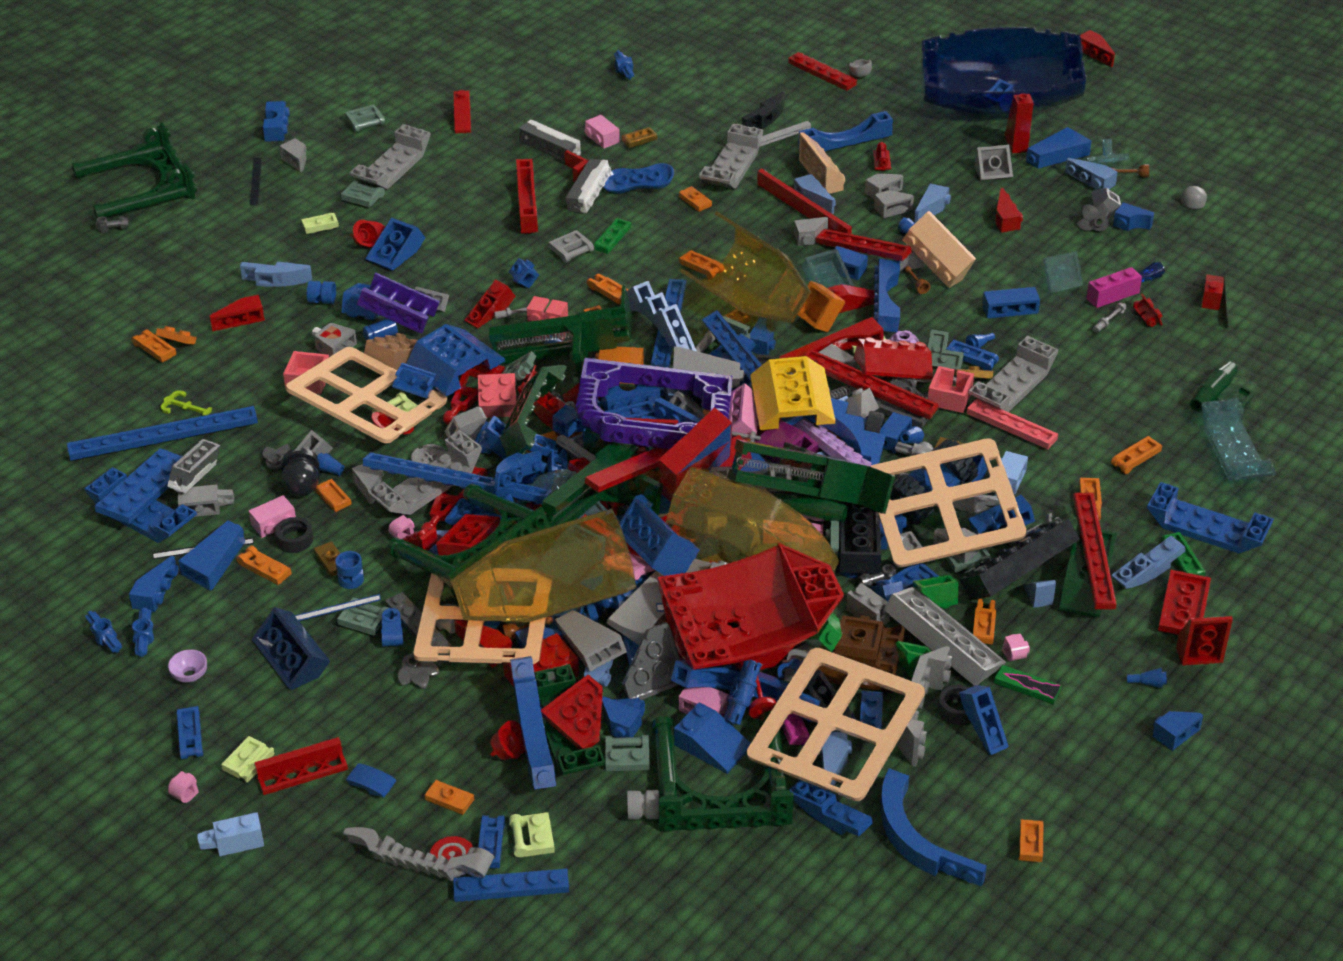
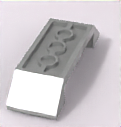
M403 124L394 132L395 144L371 166L365 167L358 164L349 173L350 176L360 181L389 189L423 157L430 138V132Z
M732 124L727 132V144L712 167L705 166L699 178L705 183L736 189L758 154L763 130L742 126L741 124Z
M1026 336L1018 344L1017 355L987 384L978 381L968 393L988 404L1009 412L1047 376L1058 354V349Z
M459 430L445 439L448 452L429 465L472 473L482 447ZM415 477L406 479L393 489L385 482H381L369 490L368 494L389 512L411 515L454 485H443L442 482L437 481L428 482L423 478Z
M945 646L920 656L911 681L921 684L925 689V694H927L929 688L942 691L944 683L949 682L951 671L948 669H950L952 663V656H949L950 647ZM924 698L918 706L919 709L923 707ZM917 710L896 743L910 764L915 767L919 758L923 759L925 746H922V744L924 745L927 732L924 731V722L918 721L919 711Z

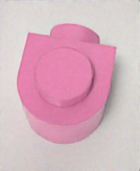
M402 515L390 523L388 531L394 538L402 539L407 535L413 534L415 526L410 518Z
M1012 634L1005 637L1002 651L1008 661L1019 660L1027 657L1029 645L1027 641H1024L1021 634Z
M181 771L168 785L169 794L184 803L189 802L199 793L196 785L197 781L190 773L186 774Z

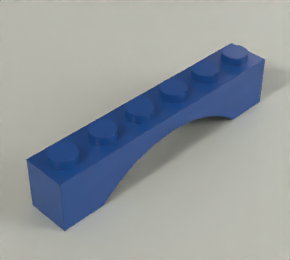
M887 111L871 114L858 126L843 132L826 133L815 128L801 130L798 134V148L800 145V133L802 132L816 141L824 151L885 138L892 135L893 118Z
M879 259V264L875 265L874 320L883 328V331L898 332L900 307L894 304L887 292L898 285L900 261Z

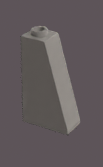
M674 347V369L733 376L732 388L740 387V381H744V370H740L739 362L681 347Z
M574 610L555 619L559 631L563 633V638L589 671L627 652L623 640L618 633Z

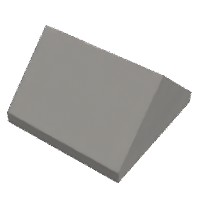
M1009 145L978 147L976 149L975 169L980 180L1013 177Z

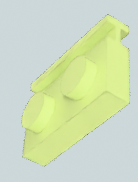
M248 736L222 763V770L239 779L243 778L248 783L256 774L254 762L272 757L274 755V748H268L266 744Z

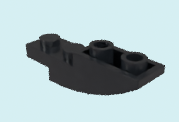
M782 91L761 102L759 109L743 116L742 126L758 127L763 130L772 124L784 109L785 92Z

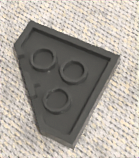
M894 377L890 382L922 397L920 391H917L913 379ZM876 399L879 406L875 410L876 412L883 413L889 417L893 412L911 417L912 425L923 428L928 421L924 417L885 400Z
M667 622L646 629L622 682L626 698H640V700H643L679 685L671 681L675 662L680 660Z

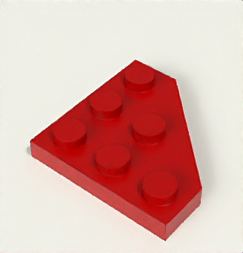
M588 674L541 709L542 717L579 750L592 747L600 741L603 687Z

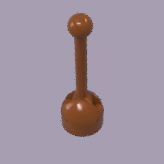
M1149 164L1141 165L1138 169L1111 168L1117 171V173H1138L1141 177L1149 178Z
M910 266L905 267V272L909 273L916 281V290L920 294L927 293L930 290L928 281L918 279L911 271Z
M547 616L545 623L551 624L553 622L552 617ZM514 623L504 624L505 636L512 640L515 638L516 631L527 628L530 624L520 627Z

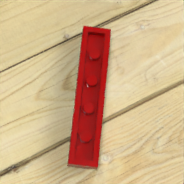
M797 52L788 58L789 64L843 90L848 91L857 85V79L803 53Z

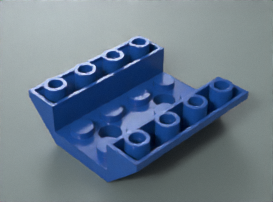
M445 324L416 341L406 364L435 373L434 388L447 397L461 388L458 379L459 375L464 374L480 363L491 370L503 363L505 358L465 329Z

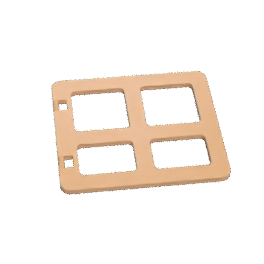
M345 347L286 385L288 393L382 443H391L403 432H407L447 402L445 395L432 390L428 398H426L427 400L411 411L405 412L376 397L377 394L393 384L397 377L395 376L397 370L352 347ZM349 360H354L382 376L364 388H359L334 375L331 371ZM317 380H321L350 395V397L339 404H334L306 389V387ZM362 404H367L396 421L382 429L351 413V411Z
M987 438L871 465L873 468L892 475L923 468L927 472L932 487L931 492L893 501L889 500L886 514L878 512L893 562L897 567H906L1017 541L1026 536V527L1020 515L997 445L992 439ZM977 455L983 456L990 475L989 478L953 487L946 485L940 464ZM996 459L998 466L992 468L989 460ZM991 492L995 493L1007 527L969 537L963 536L952 503L957 500ZM937 506L949 541L909 551L905 550L894 516ZM1014 510L1016 517L1010 519L1007 511Z
M488 568L473 579L476 581L475 588L479 597L470 606L463 608L461 606L440 605L445 582L437 575L431 573L414 648V658L416 660L511 663L510 659L532 656L533 664L539 661L552 577L536 569ZM491 582H536L533 606L531 608L487 607ZM438 619L468 620L463 646H431L436 621ZM486 620L530 622L526 647L523 649L480 648L479 643L483 622ZM439 653H450V656H449V655H438V654H439ZM503 655H515V657H503Z
M813 648L807 654L748 747V758L751 761L772 767L779 772L812 785L836 792L838 795L853 801H860L868 793L925 696V689L921 684L827 650ZM819 666H825L847 674L846 679L827 708H822L799 699ZM866 681L905 695L904 700L884 730L842 715L862 682ZM791 713L818 723L797 757H791L768 748L781 725ZM833 730L841 731L876 745L855 780H850L812 765ZM772 757H775L782 761L780 764H777L770 760ZM834 780L842 783V785L838 788L830 785V783Z

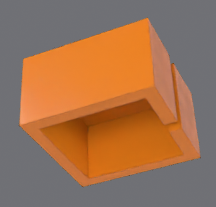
M810 281L793 312L802 319H805L814 328L828 332L845 301L825 286Z

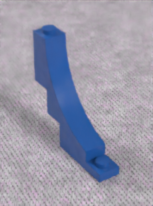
M831 398L835 424H824L821 426L838 435L849 447L854 449V452L862 455L863 459L870 461L871 465L879 464L886 435L866 431L867 418L847 414L849 402ZM814 415L803 416V418L816 423Z
M532 656L510 659L518 722L521 727L523 748L527 757L530 780L534 789L556 786L554 765L546 739Z

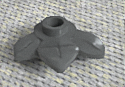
M1103 203L1099 204L1097 208L1093 205H1084L1082 208L1084 218L1079 220L1077 225L1084 231H1104L1108 227L1107 216L1109 211L1107 206ZM1102 221V224L1097 225V222Z
M288 444L276 450L271 447H266L263 450L262 454L266 459L268 468L275 470L281 468L282 457L291 450Z
M408 654L402 660V668L398 672V680L402 686L412 682L416 686L426 689L429 676L439 675V668L432 661H418L414 658V654Z

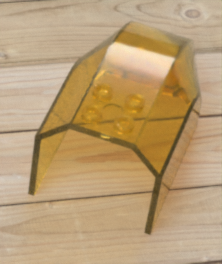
M716 211L715 215L735 227V243L722 262L725 270L720 274L717 273L713 279H708L707 277L701 279L682 268L680 272L750 317L793 323L812 292L790 257Z
M690 467L673 495L666 524L678 536L690 540L700 550L695 559L710 563H718V561L732 563L778 546V543H781L829 564L833 572L839 564L835 552L823 535L795 509L764 488L734 482L728 479L726 475L701 467Z
M612 509L505 541L451 580L463 620L531 622L621 595L636 588L632 560L622 528Z

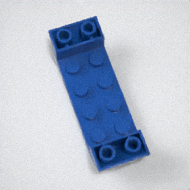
M112 467L88 485L85 491L93 502L97 504L125 480L127 475ZM155 500L130 524L117 521L159 543L197 515V512L183 504L173 510Z
M1162 482L1159 483L1147 505V509L1163 529L1175 533L1180 532L1184 536L1236 553H1242L1262 546L1274 518L1254 513L1250 523L1177 500L1179 488Z
M644 495L636 496L615 531L651 568L662 575L686 573L700 550L690 540L678 536L651 509L653 504Z

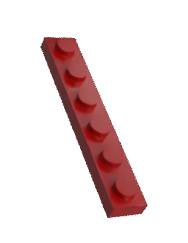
M823 229L815 237L818 244L832 247L839 246L854 252L897 261H904L912 252L911 246L829 229Z

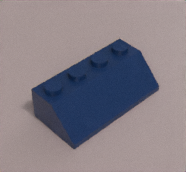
M274 607L252 638L291 690L319 678L330 663V660L295 615L283 609Z

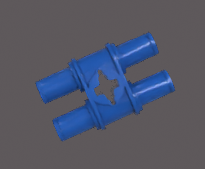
M753 660L743 661L739 676L733 680L734 683L730 689V696L727 697L729 703L723 718L729 723L741 725L745 709L751 705L750 701L754 696L755 688H757V682L755 681L762 666L761 663H756Z

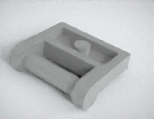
M577 230L549 242V248L560 256L564 263L585 252L594 251L592 242Z

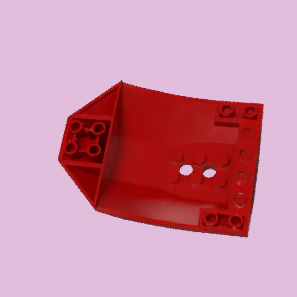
M781 543L753 556L722 566L657 577L666 622L669 624L674 643L680 656L693 670L751 660L795 646L819 632L844 596L829 564ZM729 622H735L739 625V627L732 628L727 624ZM709 628H715L717 631H712Z

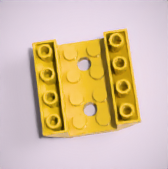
M807 356L769 359L750 374L760 430L779 429V418L814 415L816 425L835 424L825 369Z

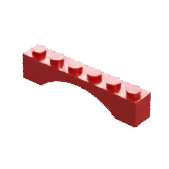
M533 159L516 160L521 233L538 232Z
M870 317L779 356V359L803 357L809 349L820 352L831 344L842 350L852 349V345L857 346L858 339L873 338L875 340H883V328Z

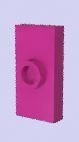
M793 713L789 714L781 725L789 745H805L810 737L802 718Z

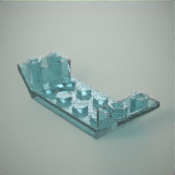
M1239 399L1202 402L1205 433L1229 481L1276 475L1271 461L1261 460L1242 423L1244 409Z

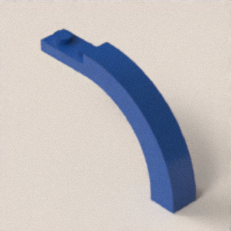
M676 660L671 681L685 688L711 687L730 690L734 683L733 680L739 676L740 669L735 667V665L726 664L693 670L685 660ZM759 672L758 677L763 697H771L778 702L789 683ZM755 688V690H754V697H757V698H758V696H757V691H756V688ZM803 692L799 699L817 706L820 704L819 700Z
M888 769L882 786L881 819L884 830L897 851L914 866L933 876H936L940 870L948 875H953L969 883L982 886L985 880L986 865L930 843L912 827L903 808V799L908 791L909 776Z

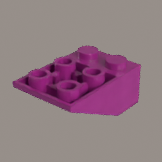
M779 420V429H768L760 435V440H755V443L783 448L784 442L815 453L819 452L818 443L806 432L782 420ZM765 455L773 463L779 464L780 458Z

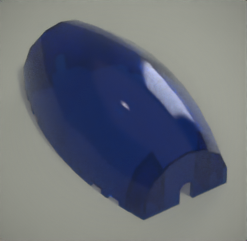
M996 27L965 30L964 34L956 35L954 32L949 33V37L941 38V36L923 40L921 44L923 101L962 112L1009 114L1014 95L1030 94L1034 103L1033 111L1050 108L1082 97L1086 86L1084 61H1082L1081 37L1077 34L1062 31L1060 34H1054L1048 29H1045V32L1035 31V28ZM1000 79L1014 85L1013 91L989 92Z

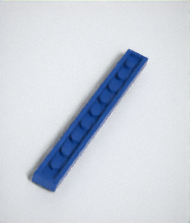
M669 279L665 296L668 307L677 304L680 313L686 290V280ZM659 330L650 366L669 368L674 346L668 345ZM659 387L660 396H664V387Z
M718 310L702 320L733 361L740 363V369L744 370L745 376L751 382L750 374L762 365ZM803 416L783 417L780 419L790 425H794L802 420Z
M254 406L70 442L67 443L71 461L245 425L248 426L258 423Z
M371 452L363 458V466L369 467L371 470H385L390 474H404L409 478H423L428 482H442L443 485H456L462 489H465L469 484H476L490 493L496 495L511 493L512 497L518 501H533L537 505H542V501L552 494V490L520 483L496 491L494 490L495 478Z

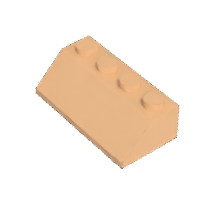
M800 133L799 161L809 174H812L819 180L820 184L826 188L829 194L843 191L845 183L844 174L838 170L837 165L831 161V158L827 156L824 149L805 133Z
M930 211L924 214L908 230L903 239L907 246H911V250L948 288L961 282L976 260Z

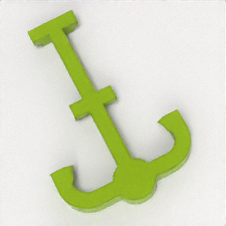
M184 391L173 392L170 396L164 398V402L161 405L162 412L166 414L171 412V408H166L171 404L180 406L184 410L189 409L202 413V416L209 415L212 412V407L204 409L191 405L190 401L184 403L174 400L176 396L185 397L187 394Z

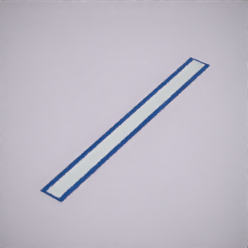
M380 594L298 614L295 617L298 621L380 601L381 598Z

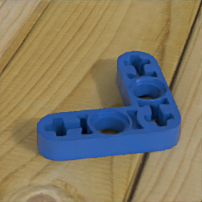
M536 434L533 439L535 443L530 451L542 452V455L548 457V479L555 485H562L567 478V450L559 446L555 440Z

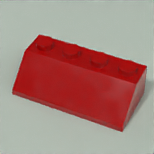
M873 338L858 339L854 360L865 375L933 379L932 353L925 343H909L904 340L894 342L889 339L875 340Z

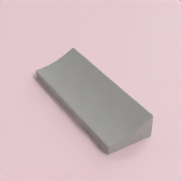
M694 559L686 573L709 569L711 563ZM655 571L607 621V624L638 645H640L646 629L662 624L666 620L665 613L657 612L656 603H662L657 577L664 576L658 571Z
M915 586L892 594L884 608V611L932 651L945 646L950 647L949 656H952L951 667L974 686L979 685L987 677L1000 670L1001 666L1006 663L1005 660Z

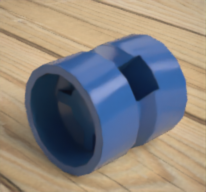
M310 280L308 282V303L319 304L322 301L323 304H334L336 298L335 282L324 281L323 284L320 281Z
M354 551L340 553L335 560L339 585L346 589L359 587L364 582L360 554Z

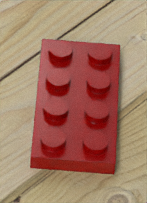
M1175 570L1170 571L1158 631L1179 635V632L1190 619L1204 618L1211 582L1210 577Z

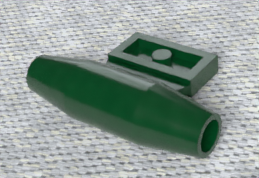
M1226 362L1214 370L1198 387L1190 401V406L1193 410L1201 412L1217 401L1222 409L1238 416L1254 398L1256 392L1242 384L1232 383L1238 368L1233 362Z
M796 492L770 493L767 499V508L792 517L820 522H844L847 516V506L836 503L837 500Z

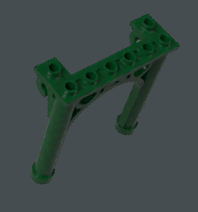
M163 122L159 123L160 125L157 126V129H147L143 134L145 142L135 146L134 149L80 163L78 161L71 163L76 179L84 175L127 164L151 166L162 176L159 184L146 193L105 204L93 205L96 219L102 216L118 215L186 196L193 200L196 199L195 192H197V188L192 180L195 178L192 169H189L186 163L182 165L181 158H178L176 150H173L172 143L169 141L168 137H171L169 128H166Z
M469 484L463 492L465 501L502 517L498 527L485 540L459 553L435 555L401 538L395 537L389 541L387 552L394 558H401L437 575L450 585L449 590L459 600L461 607L465 608L479 597L472 580L529 538L536 543L540 551L556 541L543 507L531 510L483 490L479 485Z
M766 711L759 716L760 729L771 711ZM660 716L653 720L652 730L655 734L659 785V831L792 825L794 795L793 792L787 790L784 773L765 766V773L760 782L753 788L736 795L710 796L696 792L687 787L677 774L673 720L667 716ZM779 729L768 748L782 753ZM772 757L770 761L780 764L782 760ZM768 784L770 796L763 791ZM677 790L683 795L680 798L677 796ZM757 798L764 801L765 804L752 806L748 804V801ZM694 801L700 804L701 807L687 809L684 805Z

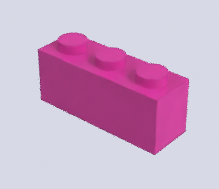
M1131 267L1090 281L1086 299L1098 308L1138 294L1140 292L1142 276Z

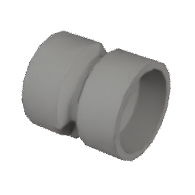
M646 790L644 794H641L640 791H627L628 820L641 819L642 815H645L646 819H659V790Z

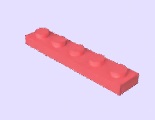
M976 399L967 408L968 415L1046 449H1049L1058 439L1057 433L979 399Z

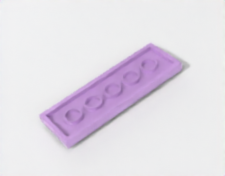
M805 419L792 425L806 432L818 443V447L831 457L871 466L872 463L863 459L862 455L854 452V449L845 445L844 441L837 439L836 435L827 432V428L820 425L815 427L813 423Z

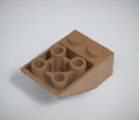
M396 333L392 336L375 337L366 341L364 354L398 370L401 363H407L418 340L408 339L406 335Z

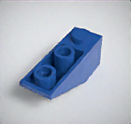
M175 556L169 557L135 582L129 593L133 609L142 610V608L146 607L155 612L159 604H162L166 591L170 589L173 578L178 574Z

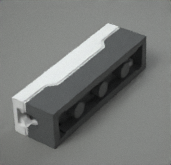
M529 120L519 127V141L562 161H565V151L567 150L578 156L581 155L580 141L534 120Z
M589 159L565 198L570 212H588L599 195L600 190L605 185L606 180L611 175L608 160Z
M202 439L172 466L168 487L173 488L177 492L186 493L216 465L220 445Z

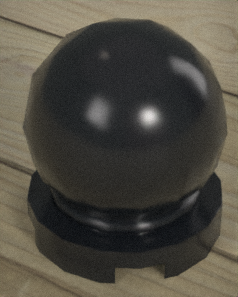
M301 448V451L292 452V450H289L281 459V482L284 490L292 496H308L316 490L319 483V461L317 454L305 448Z

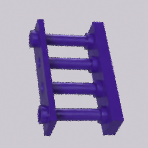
M375 273L370 286L372 290L364 287L357 305L422 334L429 318L427 314L434 317L440 301Z

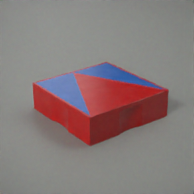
M715 407L659 459L660 483H663L662 495L676 507L711 476V467H720L731 457L732 422Z

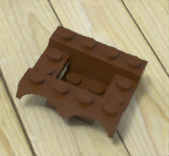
M842 615L840 620L842 637L832 653L896 675L899 657L895 644L897 641H904L906 628L901 624L896 627L885 628L884 622L871 620L869 616L861 615L860 618ZM819 666L816 672L821 670L828 681L834 684L842 685L847 677V674L825 666ZM866 681L860 685V688L893 693L891 690Z

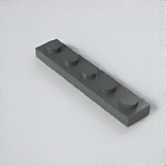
M403 592L385 600L386 607L395 608L400 611L401 623L417 639L422 617L421 611ZM435 628L431 646L453 647ZM439 653L438 655L450 656V653ZM437 660V663L439 665L446 662Z

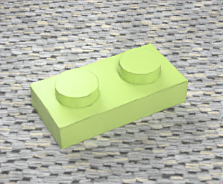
M335 213L301 219L306 234L339 227Z

